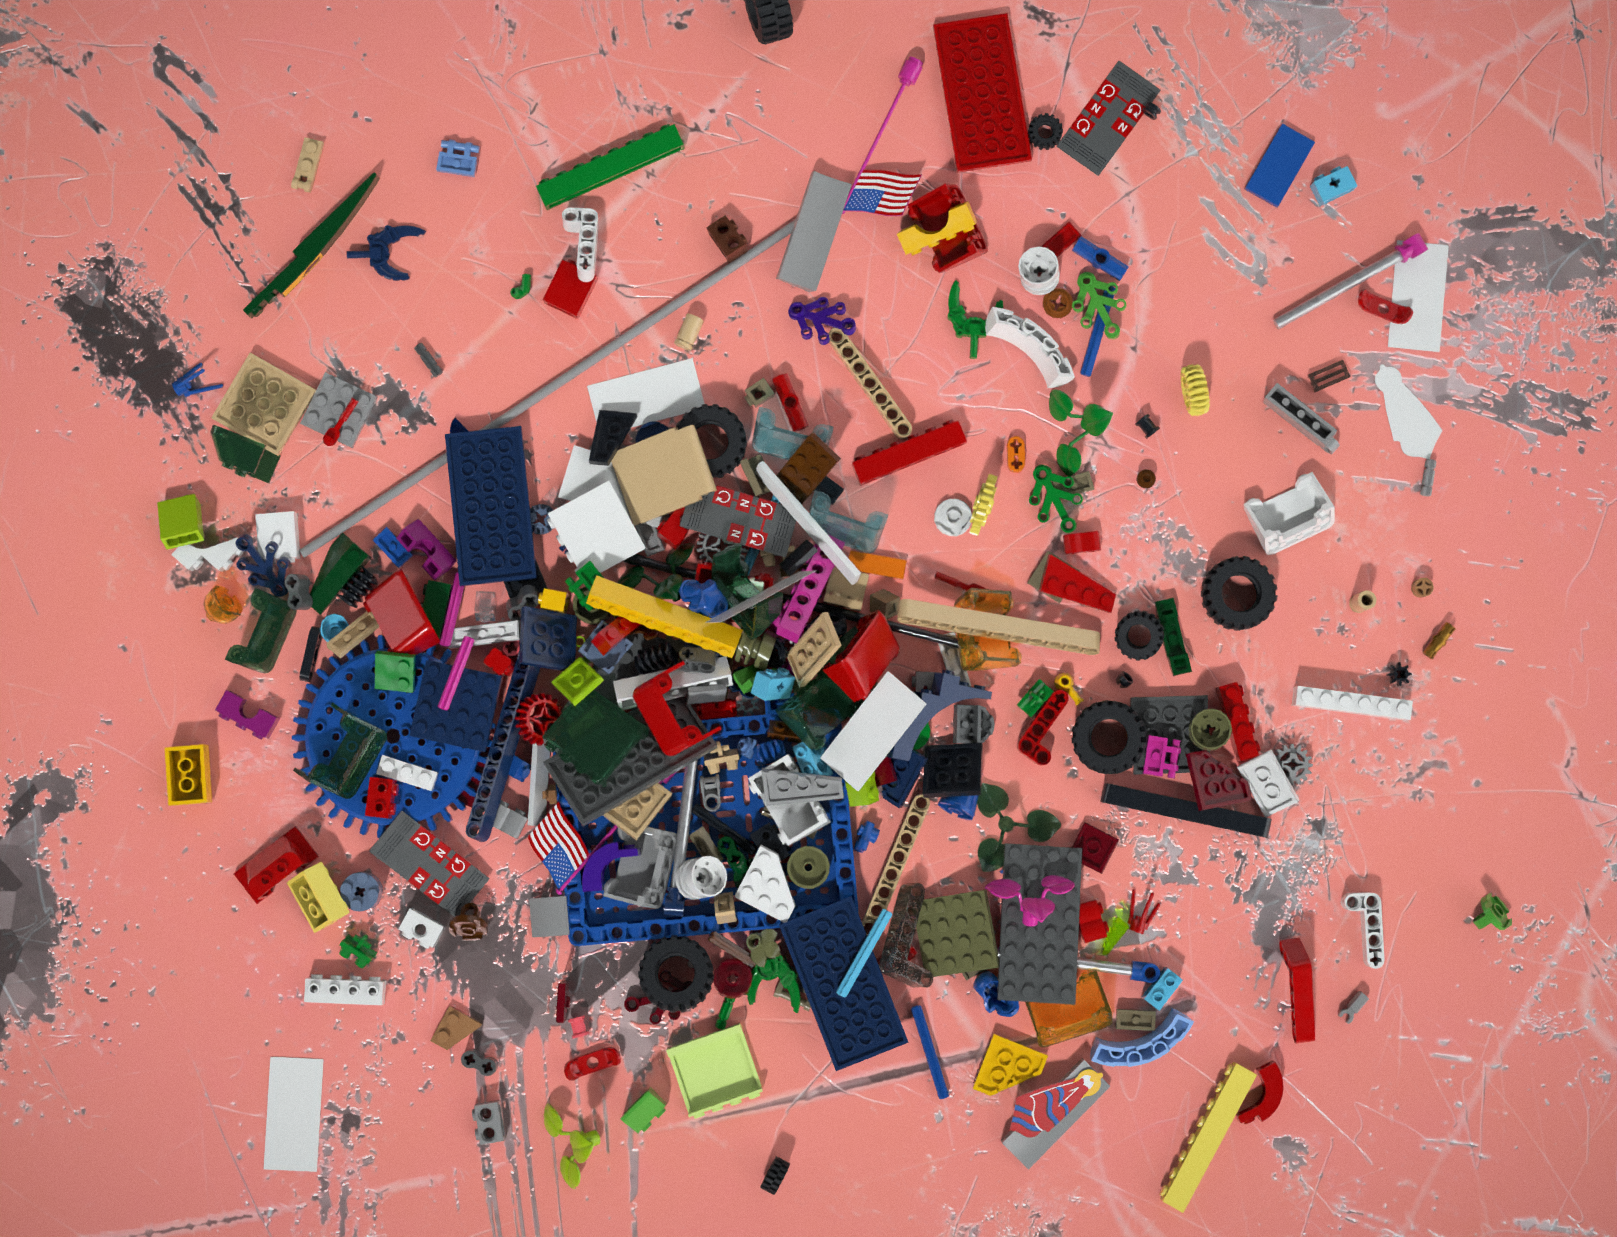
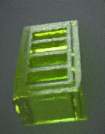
M1118 916L1114 918L1100 953L1104 956L1108 955L1130 928Z

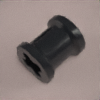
M1149 414L1135 423L1145 433L1146 439L1160 429L1159 426H1156L1151 421Z

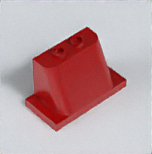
M294 826L233 874L254 902L259 904L273 893L271 888L300 866L306 868L320 856L298 827Z

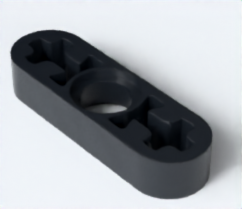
M312 626L309 631L299 676L300 681L311 682L322 637L319 627Z

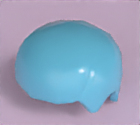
M331 614L322 620L320 633L323 639L329 642L349 624L342 615Z

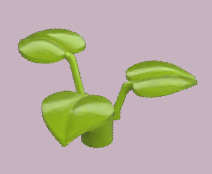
M546 1103L544 1125L548 1133L552 1137H557L559 1134L570 1135L573 1155L570 1159L566 1155L562 1157L560 1170L565 1182L572 1189H576L580 1183L581 1175L574 1159L578 1163H584L588 1159L593 1147L600 1144L599 1133L596 1130L586 1133L578 1130L572 1132L563 1131V1122L560 1115L549 1103Z

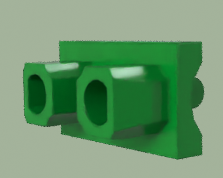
M1039 679L1018 702L1017 706L1028 716L1032 717L1054 691Z
M348 934L339 945L341 946L339 955L348 959L351 954H354L358 957L355 964L362 969L376 957L378 952L371 949L372 944L367 942L369 937L367 934H364L362 938L358 935L352 937Z

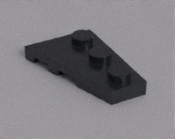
M599 410L589 456L590 464L609 466L637 419L636 413Z

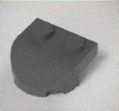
M954 705L953 743L986 742L985 740L994 731L995 723L993 716L989 714L985 707L980 705Z

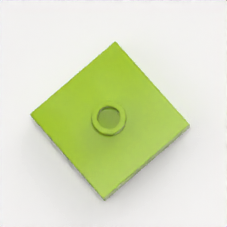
M579 657L551 683L576 706L604 680L586 661Z

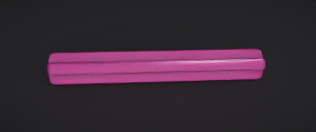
M456 572L441 632V642L439 643L446 647H449L451 644L464 586L460 587L458 572Z
M464 636L438 704L440 709L448 710L474 643V639Z

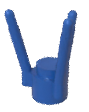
M199 363L186 374L177 378V381L173 382L172 386L178 396L184 394L185 397H188L192 394L222 388L223 384L190 391L192 388L190 381L205 372V369L197 371L203 365Z

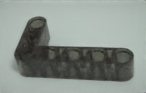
M908 883L900 887L879 963L883 974L913 988H927L933 983V975L929 970L907 960L925 895V889L920 883Z

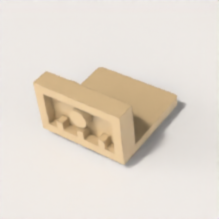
M834 566L828 580L823 603L860 612L869 575L861 573L858 582L852 585L839 569Z

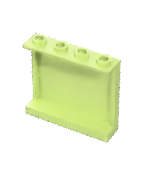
M740 1023L666 1049L689 1117L693 1116L694 1119L705 1115V1111L712 1109V1112L722 1110L725 1104L730 1103L733 1106L741 1103L743 1098L749 1097V1099L759 1097L760 1092H763Z

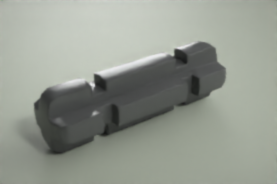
M420 343L414 347L435 378L440 376L443 371L429 351H426L427 349L424 344Z

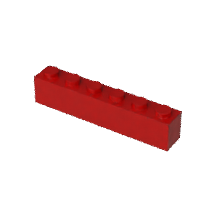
M953 419L943 423V427L938 429L935 426L925 430V434L918 436V433L907 437L908 440L901 443L900 440L890 444V448L885 450L878 448L872 451L870 456L865 457V455L854 458L855 462H852V467L859 485L862 486L965 445L967 440L959 420L955 422Z

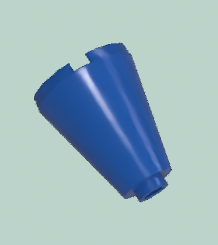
M979 795L941 797L938 806L949 814H952V812L958 814V818L972 820L975 816Z

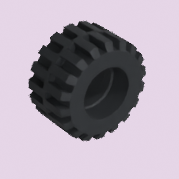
M1138 610L1127 614L1121 619L1115 629L1114 639L1117 642L1116 646L1129 659L1133 658L1136 661L1146 660L1154 656L1163 644L1165 635L1163 625L1160 624L1161 621L1154 617V614L1147 613L1148 611L1140 612ZM1140 624L1148 628L1151 639L1147 645L1136 646L1130 641L1128 632L1132 626Z

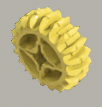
M1187 365L1181 369L1180 374L1186 410L1191 416H1200L1207 413L1210 407L1207 381L1204 370H1202L1200 365Z

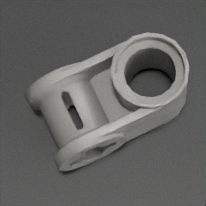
M716 774L714 777L705 778L700 776L704 807L709 812H716L721 806L719 774ZM709 798H715L718 801L715 808L707 806Z

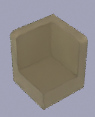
M885 589L877 591L870 595V612L879 610L886 620L898 615L900 597Z

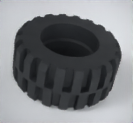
M744 0L749 21L760 43L766 45L789 38L793 34V18L788 0Z
M702 404V407H694L689 413L686 412L682 416L681 421H678L676 427L679 430L695 425L697 430L701 426L714 424L725 431L728 437L726 451L718 458L706 459L712 477L722 478L725 474L732 473L733 469L740 465L747 447L746 433L738 416L735 413H731L728 408L719 407L717 404H713V406Z
M1235 556L1216 564L1207 573V577L1202 583L1203 608H1206L1208 617L1214 619V623L1222 625L1223 628L1228 630L1240 631L1255 627L1269 617V614L1275 608L1274 603L1278 597L1276 590L1278 589L1277 584L1273 582V579H1275L1273 574H1269L1268 568L1265 565L1262 566L1259 564L1260 561L1252 560L1247 556ZM1244 576L1253 583L1256 590V600L1248 610L1234 611L1225 604L1222 598V587L1230 577Z
M1108 700L1096 702L1085 708L1081 715L1076 718L1075 726L1072 728L1073 737L1071 739L1075 754H1077L1079 760L1087 768L1102 774H1118L1132 768L1140 760L1142 754H1144L1147 743L1146 727L1136 711L1126 704ZM1106 719L1120 722L1125 727L1128 736L1125 748L1120 753L1112 756L1099 753L1094 748L1091 740L1094 727Z
M672 935L671 938L667 939L663 937L658 943L654 942L651 944V948L644 952L643 960H640V971H638L640 986L653 1005L658 1006L659 1009L668 1010L672 1013H676V1011L686 1012L687 1009L696 1008L698 1003L706 999L707 993H710L714 979L713 965L706 950L695 940L692 941L688 937H678L677 935ZM674 956L686 958L694 967L692 984L680 992L666 990L658 979V971L661 964Z

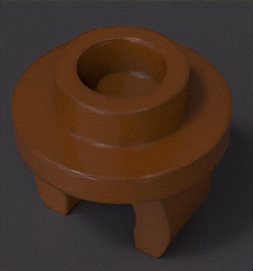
M1144 469L1138 473L1136 481L1141 488L1148 489L1155 484L1156 476L1151 470Z

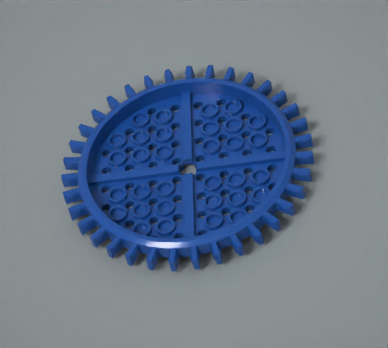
M378 635L379 649L377 650L388 651L387 649L389 648H386L385 637ZM364 639L360 642L363 654L355 657L353 650H350L346 654L349 661L341 665L337 658L333 656L329 658L330 663L336 668L330 676L326 671L317 669L316 673L325 681L320 689L314 684L307 683L305 686L309 691L315 693L316 696L312 703L307 700L298 701L300 706L310 709L308 718L294 717L293 722L306 725L304 735H292V740L297 742L305 741L306 746L305 751L294 753L293 758L302 759L307 757L310 765L300 769L298 775L306 776L309 773H313L316 781L308 784L305 790L311 792L320 787L325 793L322 797L318 798L315 804L322 806L329 799L336 805L328 815L331 819L337 817L341 810L347 812L348 817L343 825L345 828H350L355 818L363 820L360 827V834L362 835L367 834L370 823L378 824L377 838H380L386 831V825H391L401 811L417 823L426 820L429 829L435 831L437 830V825L433 819L434 815L441 813L444 820L451 822L453 820L452 815L448 812L447 807L454 803L462 811L467 809L466 805L458 797L463 791H466L470 796H476L477 791L468 784L472 777L479 781L481 780L482 773H478L476 768L478 762L485 764L487 757L481 756V751L426 739H424L425 744L421 746L419 744L421 738L409 736L413 722L412 715L415 712L426 660L446 664L453 652L447 649L442 657L437 659L433 657L437 647L436 644L427 649L425 653L421 652L415 655V690L413 693L375 689V673L373 668L375 667V653L377 650L370 651L369 643ZM417 669H421L422 674L420 676L416 675ZM348 674L353 675V678L350 681L347 680ZM365 683L369 684L368 690L363 689ZM339 690L343 692L342 697L337 696ZM381 693L386 695L384 700H381L379 697ZM355 700L359 701V706L357 707L353 705ZM400 702L402 708L398 710L396 704ZM329 707L333 708V712L331 714L327 713V709ZM374 709L376 714L371 717L370 711ZM345 717H349V722L347 724H345L343 721ZM388 719L392 720L391 726L386 725ZM492 723L491 730L497 727L495 723ZM318 724L323 725V729L321 731L317 729ZM362 726L366 728V731L363 734L360 732V728ZM390 729H397L400 739L392 744L386 740V735ZM404 729H408L409 734L407 736L403 735ZM336 733H338L340 736L337 741L334 740V735ZM378 736L382 737L381 743H377L376 738ZM492 740L488 741L487 747H491ZM352 743L356 744L355 750L350 749ZM397 745L399 747V751L397 753H394L393 747ZM440 748L442 750L441 755H436V749ZM326 750L330 752L328 757L324 756V751ZM368 753H372L371 760L366 758ZM382 755L422 768L431 765L432 771L438 772L433 791L423 788L417 789L414 785L397 780L396 784H399L398 795L394 798L396 813L392 815V819L365 816L366 803H364L363 798L368 795L370 777L392 779L376 774ZM411 755L415 756V761L413 763L409 761V757ZM454 758L458 759L457 765L452 764ZM341 760L346 761V765L344 767H341L340 765ZM359 769H361L363 772L362 776L360 777L357 776V771ZM443 775L448 776L447 782L442 780ZM333 776L336 778V782L334 784L330 782V779ZM349 786L353 788V791L350 794L347 792V788ZM435 791L439 794L437 799H434L432 797V794ZM409 798L412 800L410 806L406 804V800Z

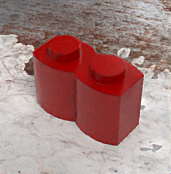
M1096 899L1080 903L1079 929L1084 943L1107 937V932H1109L1107 921H1103L1101 914L1104 913L1101 902L1097 903Z

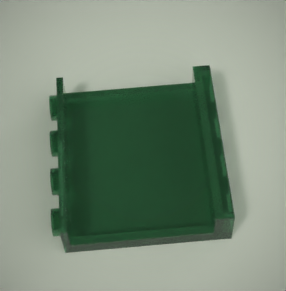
M593 690L576 706L570 703L542 738L544 747L552 753L555 751L565 763H572L579 773H586L590 776V780L593 783L606 787V780L638 741L640 739L645 740L649 733L645 725Z

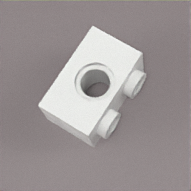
M409 908L399 930L402 931L401 935L408 939L414 937L419 940L418 944L429 949V947L433 948L436 946L446 926L414 908ZM419 924H423L426 927V932L423 935L417 932Z

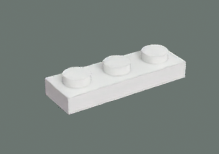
M382 755L376 773L429 791H433L438 772Z

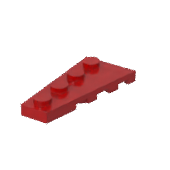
M1048 555L1039 592L1112 613L1117 594L1055 556Z

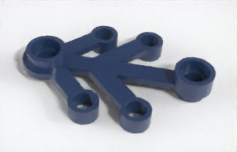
M248 534L240 535L235 542L236 547L241 551H248L258 565L250 563L247 558L242 557L236 564L237 568L242 571L254 572L248 578V582L251 585L270 588L272 594L277 597L285 596L288 593V589L285 587V576L290 560L285 556L280 557L277 561L279 569L276 576L273 572L275 553L279 548L278 544L270 541L266 545L265 561L253 546L252 537ZM260 574L266 575L269 580L262 579Z

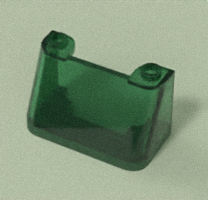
M255 588L250 601L255 609L262 611L247 647L233 645L228 650L225 660L266 674L271 672L276 664L297 610L291 609L288 606L287 600Z
M822 672L778 707L776 713L809 749L819 750L825 745L824 742L827 740L825 735L847 717H852L865 700L861 699L854 702L825 672Z

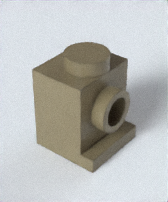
M762 378L745 390L746 396L744 398L749 406L754 405L757 408L770 398H773L775 393L767 381ZM760 392L762 397L756 398L755 393Z

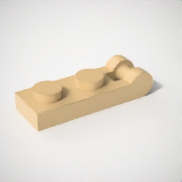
M304 138L291 188L297 190L300 188L304 189L305 192L311 193L324 147L323 141ZM306 177L307 181L303 182L301 178Z

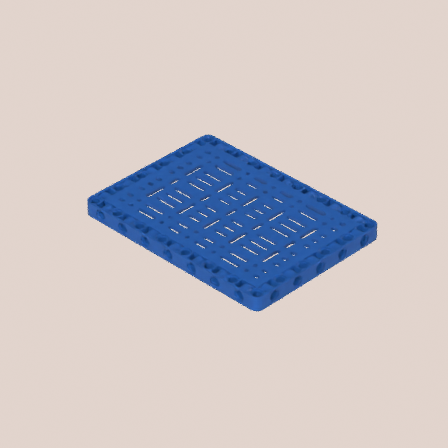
M835 709L701 720L708 732L711 731L713 724L721 725V732L713 734L711 737L715 743L720 741L721 746L729 744L730 750L736 749L738 742L746 736L759 741L757 745L772 741L770 737H767L769 720L787 722L790 717H796L798 724L808 725L807 740L820 739L825 751L842 730L841 716ZM833 713L836 715L837 720L834 724L827 723L825 719L827 714ZM752 720H757L760 723V728L757 731H752L749 728V723ZM561 733L562 735L556 736V741L552 742L553 756L561 752L557 743L560 738L564 737L567 739L568 744L565 749L575 744L567 733ZM785 737L784 741H781L785 746L786 755L789 754L794 758L793 742H789L788 737ZM738 753V769H720V772L710 774L707 766H705L704 757L697 759V767L702 765L703 770L699 771L696 768L692 808L695 804L701 806L699 792L700 776L705 778L714 777L716 774H719L720 782L732 781L734 784L731 788H720V797L734 796L735 800L733 802L721 803L719 810L710 812L717 817L716 813L719 811L735 810V816L717 818L749 841H753L750 834L767 823L775 824L779 828L773 819L761 815L759 809L764 807L765 804L762 799L758 798L757 793L753 794L749 788V805L744 804L742 776L746 775L749 778L769 765L757 766L755 765L754 756L749 759ZM742 761H746L747 765L745 767L741 766ZM832 769L833 775L831 776L841 777ZM684 772L675 773L667 784L662 782L661 785L670 792L673 786H683ZM843 778L844 798L841 801L834 799L819 801L831 822L825 825L821 831H817L814 839L806 836L807 846L816 847L827 856L830 864L828 877L820 886L810 889L811 894L809 895L805 893L806 889L795 885L794 882H788L789 889L797 892L796 896H792L795 907L788 921L804 915L809 909L817 910L852 896L857 912H859L849 801ZM556 785L557 803H560L565 816L570 814L574 817L572 826L581 836L590 854L592 852L590 847L598 845L607 834L606 828H613L615 824L604 816H600L590 822L597 824L595 829L588 827L590 823L582 826ZM671 792L672 796L663 806L664 811L662 813L658 812L648 827L659 829V823L664 822L665 831L677 834L678 821H674L673 817L679 815L680 807H673L672 802L681 800L682 792ZM715 798L707 800L709 808H715L718 804L715 802ZM692 812L693 819L690 820L689 835L702 827V819ZM746 814H750L752 818L751 832L746 830ZM709 825L710 838L717 847V843L720 840L718 835L721 833ZM617 828L613 832V843L621 842V849H623L622 844L624 841L619 838ZM840 828H844L847 831V837L842 840L836 836V832ZM817 839L824 840L823 845H816L815 842ZM607 840L605 841V843H604L601 847H603V846H605V845L608 844V843H607ZM800 840L793 843L790 848L791 850L788 851L790 855L796 849L801 848ZM688 843L687 851H695L696 856L686 857V860L702 857L694 843ZM737 845L746 860L749 859L748 852ZM620 858L615 859L616 874H617V870H618ZM724 858L721 862H727V859ZM674 859L667 887H671ZM781 863L785 875L789 876L787 863ZM811 864L805 866L806 871L812 870ZM585 865L564 888L567 898L570 934L568 938L571 944L575 946L661 939L663 937L671 938L672 935H677L678 937L706 935L713 931L728 933L780 928L779 924L784 923L777 919L775 923L770 924L766 920L768 914L743 901H735V913L739 924L736 927H731L728 923L717 924L714 903L709 902V899L714 898V896L699 899V905L685 906L683 917L664 915L666 895L668 896L666 892L660 908L629 911L627 907L634 904L604 896L602 899H595L594 895L596 893L603 895L604 890L583 892L582 876ZM609 865L605 870V883L610 879ZM848 867L851 874L848 878L840 876L841 868ZM725 868L727 881H734L733 870ZM736 887L724 888L721 893L733 892V895H735L738 889ZM827 887L828 892L821 893L820 888ZM573 892H578L581 896L580 901L577 903L573 902L570 898ZM615 906L619 908L618 912L613 911ZM603 908L604 913L597 914L596 909ZM692 920H697L700 923V928L696 931L691 930L689 927V923ZM656 923L661 926L659 934L651 932L652 924ZM614 927L622 929L623 934L621 937L616 938L613 936L612 930ZM575 931H581L584 934L582 941L574 939Z

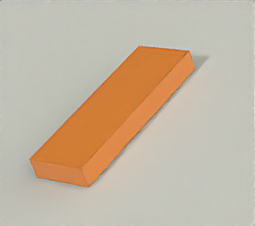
M850 550L849 559L860 572L903 580L907 560Z

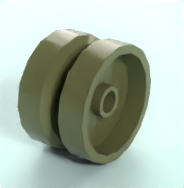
M804 846L796 849L790 855L787 862V872L790 879L795 885L804 889H813L820 886L829 874L830 864L827 856L820 849L813 846ZM811 864L812 870L806 871L805 865Z

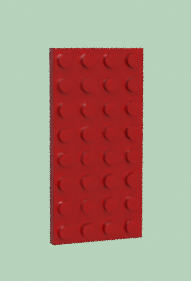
M1008 13L933 24L957 173L1031 162L1032 156Z

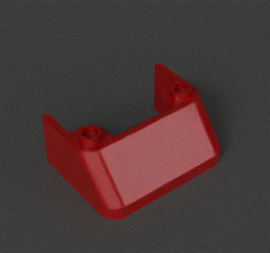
M684 661L639 685L632 694L634 702L660 749L667 756H674L722 730L719 726L702 735L700 730L693 725L681 729L666 703L663 694L672 687V679L669 674L684 666Z

